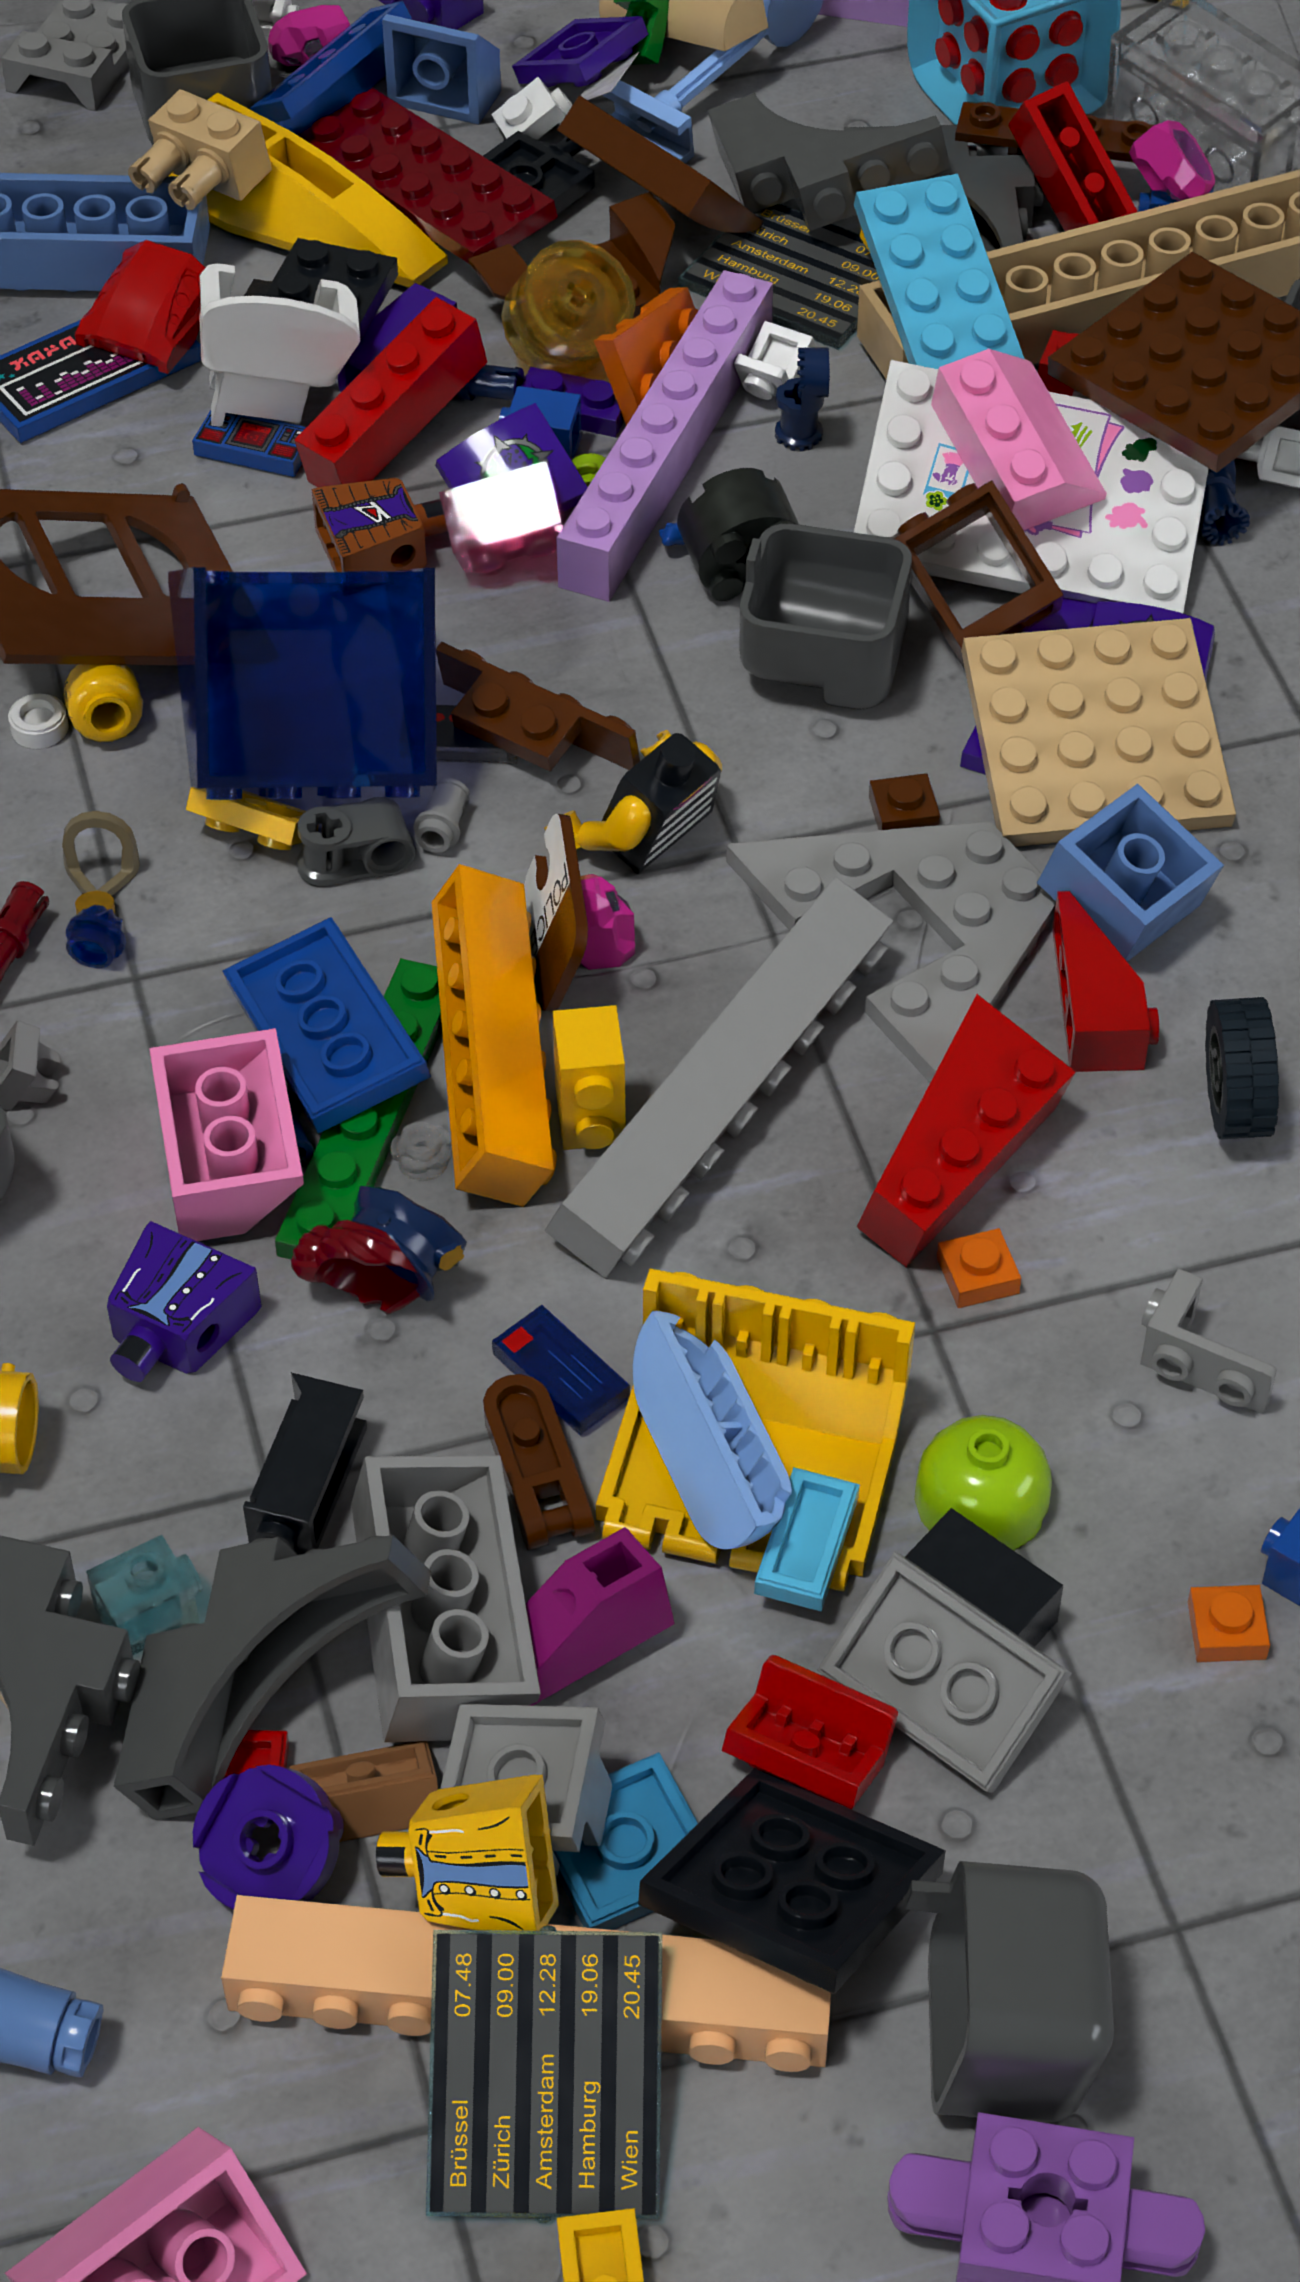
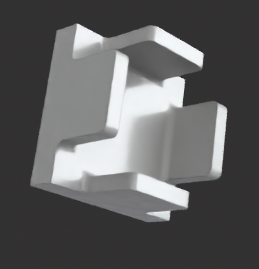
M460 1704L440 1789L527 1775H543L552 1852H579L581 1841H583L585 1846H600L609 1807L612 1782L600 1758L605 1721L599 1707ZM553 1852L555 1876L557 1878L560 1864Z

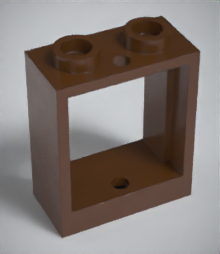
M992 480L979 488L975 483L964 486L947 499L948 507L931 517L926 512L912 517L898 528L899 536L894 538L905 544L912 553L911 583L963 667L964 662L961 649L964 638L1022 633L1061 610L1064 594ZM986 515L1031 589L962 629L917 555Z

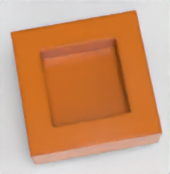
M1000 1228L938 1242L937 1260L957 1308L1020 1294L1021 1276Z
M1260 1585L1190 1588L1188 1609L1197 1662L1267 1660L1270 1641Z

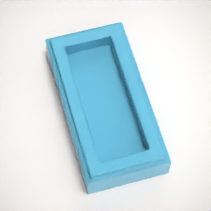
M793 1467L790 1476L792 1492L785 1502V1511L781 1520L772 1529L755 1579L754 1594L822 1612L858 1502L860 1484Z

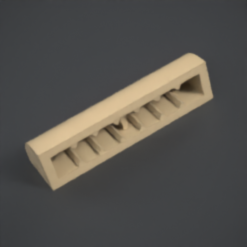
M599 0L600 18L625 17L627 10L614 3V0ZM669 0L665 37L727 51L769 28L763 0Z

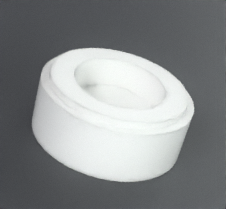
M38 693L22 697L11 706L8 713L13 739L26 748L43 749L59 743L68 732L69 724L65 705L60 699L49 694Z

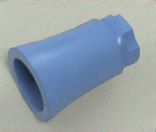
M0 1968V2063L20 2066L49 2075L53 2074L56 2070L66 2075L83 2077L88 2064L91 2062L99 2038L104 2012L103 2005L90 2000L76 1999V1992L41 1983Z

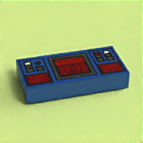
M210 410L192 440L194 455L295 477L302 462L294 439L306 427L273 419L225 413L223 426L217 427L211 425Z

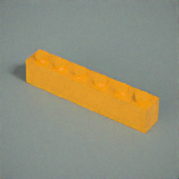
M459 864L431 902L455 1189L524 1207L537 1190L551 1180L557 1162L556 1151L551 1146L550 1137L551 1102L546 1098L544 1071L546 1067V1054L541 1050L539 1032L541 1007L539 1003H536L534 976L536 960L531 956L529 937L531 914L526 908L523 883Z

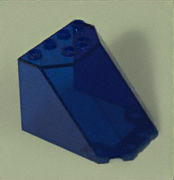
M192 567L168 572L190 784L195 788H206V799H242V788H258L259 796L266 797V799H301L302 787H317V795L326 796V798H362L361 787L385 786V797L413 798L420 797V786H437L435 568H417L400 571L229 572L206 571V567Z

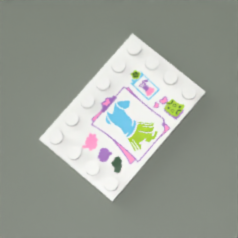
M894 360L890 361L854 533L894 539L899 536L898 528L906 521L923 512H926L931 517L948 507L946 501L952 494L966 485L975 483L931 405L938 369ZM1049 392L1107 493L1105 500L1024 530L1064 594L1063 598L1093 603L1098 601L1136 603L1183 613L1209 468L1093 400ZM986 515L917 555L928 574L932 576L1021 594L1031 589Z

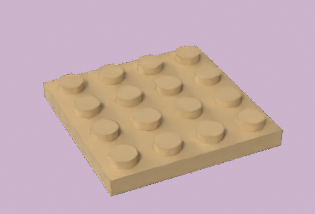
M1191 618L968 637L963 639L961 652L996 828L1002 833V836L1006 837L1015 847L1058 843L1137 783L1188 831L1232 827L1236 811Z

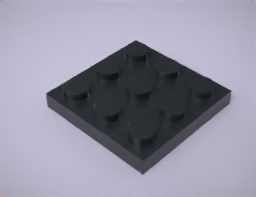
M754 1768L640 1880L638 1905L794 1975L807 1983L835 1994L910 1911L905 1910V1897L912 1880L936 1882L943 1874L946 1850Z

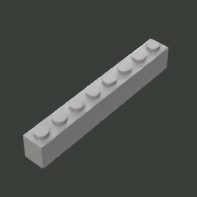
M835 876L562 1202L546 1227L545 1232L605 1279L621 1260L631 1267L655 1237L646 1230L656 1216L665 1223L671 1219L690 1194V1192L682 1187L691 1173L700 1180L705 1177L724 1152V1149L716 1144L725 1132H728L734 1138L740 1134L758 1110V1107L750 1102L759 1090L769 1097L792 1068L783 1061L793 1049L803 1056L824 1029V1026L817 1021V1018L824 1010L835 1016L857 988L849 981L852 975L858 970L867 977L888 950V947L880 942L893 920Z

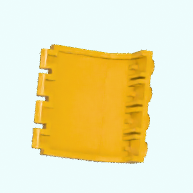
M650 1268L643 1288V1324L652 1311L668 1312L680 1317L675 1326L691 1333L708 1347L714 1339L720 1343L731 1358L788 1473L789 1479L793 1467L860 1484L858 1502L829 1588L844 1592L849 1574L863 1577L895 1453L912 1363L915 1322L897 1319L890 1314L882 1312L867 1313L833 1306L818 1299L804 1300L764 1292L754 1286H735L705 1280L686 1272L671 1273ZM633 1385L595 1504L596 1520L604 1521L602 1540L626 1527L640 1544L649 1550L655 1532L665 1534L662 1553L717 1564L721 1549L706 1542L696 1530L641 1415ZM772 1530L763 1538L750 1545L732 1549L729 1567L758 1573Z

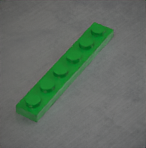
M400 958L383 997L427 1063L442 1030L437 966ZM418 1084L323 1131L303 1176L304 1184L297 1189L276 1236L275 1247L278 1257L292 1259L293 1249L298 1245L301 1236L304 1233H309L317 1225H326L332 1228L338 1221H351L355 1215L354 1202L360 1186L374 1187Z

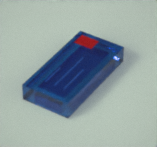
M540 1305L492 1340L493 1355L515 1375L530 1376L541 1382L549 1392L556 1414L579 1435H582L629 1399L630 1385L543 1305Z

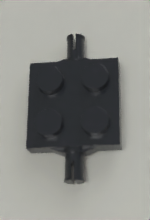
M517 131L483 155L488 160L553 199L557 215L595 187L594 170L575 161L573 158L585 149L567 137L558 143L551 144L538 141Z

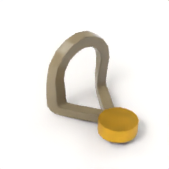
M84 812L72 818L64 828L62 843L64 866L70 879L82 892V895L75 902L77 918L86 925H102L113 919L115 915L114 898L112 896L136 876L140 867L139 854L133 831L123 819L107 812ZM94 827L103 828L114 833L122 844L120 872L98 890L81 871L74 843L75 837L79 832Z

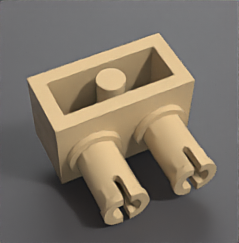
M179 89L148 119L154 144L141 158L129 167L128 175L138 189L142 191L146 189L147 193H154L171 173L179 175L169 184L168 192L176 204L182 208L186 205V209L193 210L211 190L242 201L272 170L260 121Z

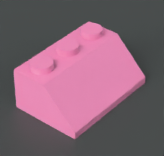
M986 349L939 367L931 403L934 411L976 486L979 488L992 480L1023 530L1105 500L1106 491L1031 361L996 350Z
M276 1028L149 1048L179 1234L195 1241L245 1234L304 1184Z
M197 2127L5 2272L10 2282H297L307 2274L232 2148L200 2127Z

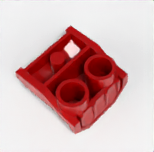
M144 240L126 249L123 252L121 263L104 284L92 308L81 319L75 332L76 345L86 347L89 344L157 366L160 372L168 374L195 343L200 330L199 275L206 267L190 253L148 240Z

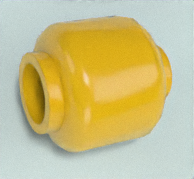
M78 664L70 671L65 681L64 699L68 715L73 727L84 737L97 742H113L126 737L137 727L142 717L143 699L136 677L127 665Z

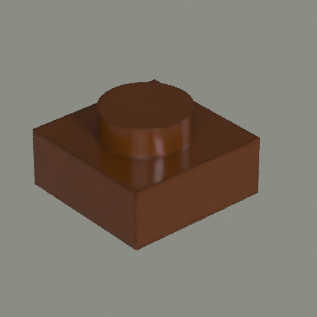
M927 773L870 780L869 799L878 830L936 826L940 824V813Z

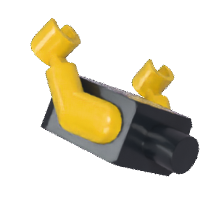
M668 730L661 731L656 735L659 741L648 748L640 750L645 758L622 777L602 821H586L582 824L574 810L564 813V815L571 817L576 849L582 847L588 851H612L639 874L712 812L722 772V763L719 757L707 745L697 741L691 742L681 733L671 735Z

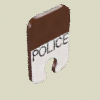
M557 813L552 816L544 833L545 846L550 856L549 873L546 856L534 855L524 883L526 908L531 914L529 937L531 956L536 960L534 979L537 1000L541 1011L546 1012L556 1011L560 1007L583 959L588 939V922L573 825L570 816Z

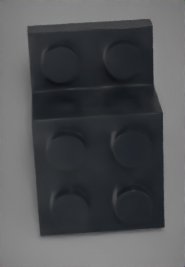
M297 238L272 281L253 279L244 296L288 298L314 304L320 280L337 281L348 286L357 299L360 340H362L398 276L397 258L376 254L367 250H356L326 244L318 240Z

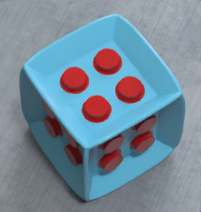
M909 0L907 47L910 65L916 81L922 90L954 125L958 124L963 102H989L996 106L1020 108L1024 101L1066 81L1069 82L1085 114L1089 115L1105 103L1111 90L1117 59L1121 0Z

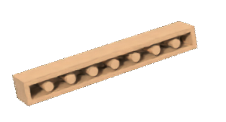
M237 1895L221 1976L228 2011H236L245 2018L260 2022L276 2021L281 2016L310 2018L322 2026L334 2029H347L355 2026L356 2023L388 2026L392 2031L408 2036L426 2035L435 2028L437 1934L492 1933L428 1922L420 1912ZM547 1924L541 1934L659 1936L658 2052L688 2054L698 2062L711 2065L726 2064L733 2059L762 2061L773 2069L785 2072H799L806 2070L810 2066L826 2067L831 1992L807 1983L794 1975L748 1954H744L715 1939Z

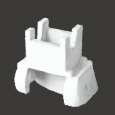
M220 263L207 265L199 275L201 303L199 320L201 361L205 367L211 369L209 375L210 389H215L211 404V425L223 426L225 413L280 420L300 425L310 386L319 388L321 386H332L336 382L338 374L360 343L357 299L348 286L337 281L321 279L319 282L314 304L288 298L267 296L230 297L235 276V266Z

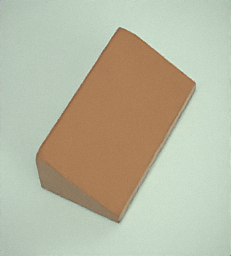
M427 1741L410 1742L288 1767L313 1779L325 1791L331 1805L340 1812L344 1831L339 1842L378 1835L383 1831L408 1829L410 1819L428 1794L438 1790L437 1777Z

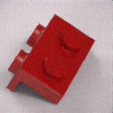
M770 1655L762 1666L754 1696L728 1726L721 1751L745 1761L752 1768L774 1774L816 1795L853 1809L884 1766L898 1711L893 1706L777 1655Z

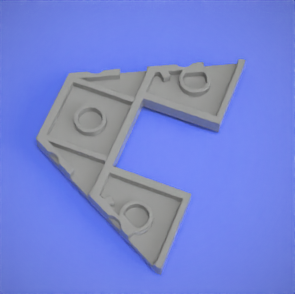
M990 821L738 842L727 845L726 862L789 930H791L836 876L865 899L893 886L954 950L866 996L865 1013L929 1082L932 1081L976 994L996 1008L1008 991L1009 982L1022 961L1025 960L1027 962L1037 947L1039 935L1042 931L1048 929L1054 921L1056 901L1037 884L1042 873L1006 837H1003L1002 833Z

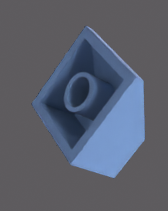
M386 14L382 19L387 96L408 109L479 125L501 92L500 49L478 34Z

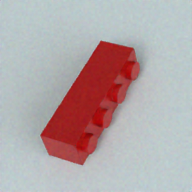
M435 297L294 439L308 482L316 487L372 481L488 362L477 319Z

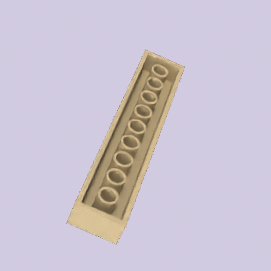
M1300 169L986 252L1025 360L1031 361L1032 364L1039 363L1053 330L1066 333H1082L1192 251L1276 298L1288 295L1293 283L1300 279ZM879 280L859 286L857 337L887 380L891 360L908 363Z

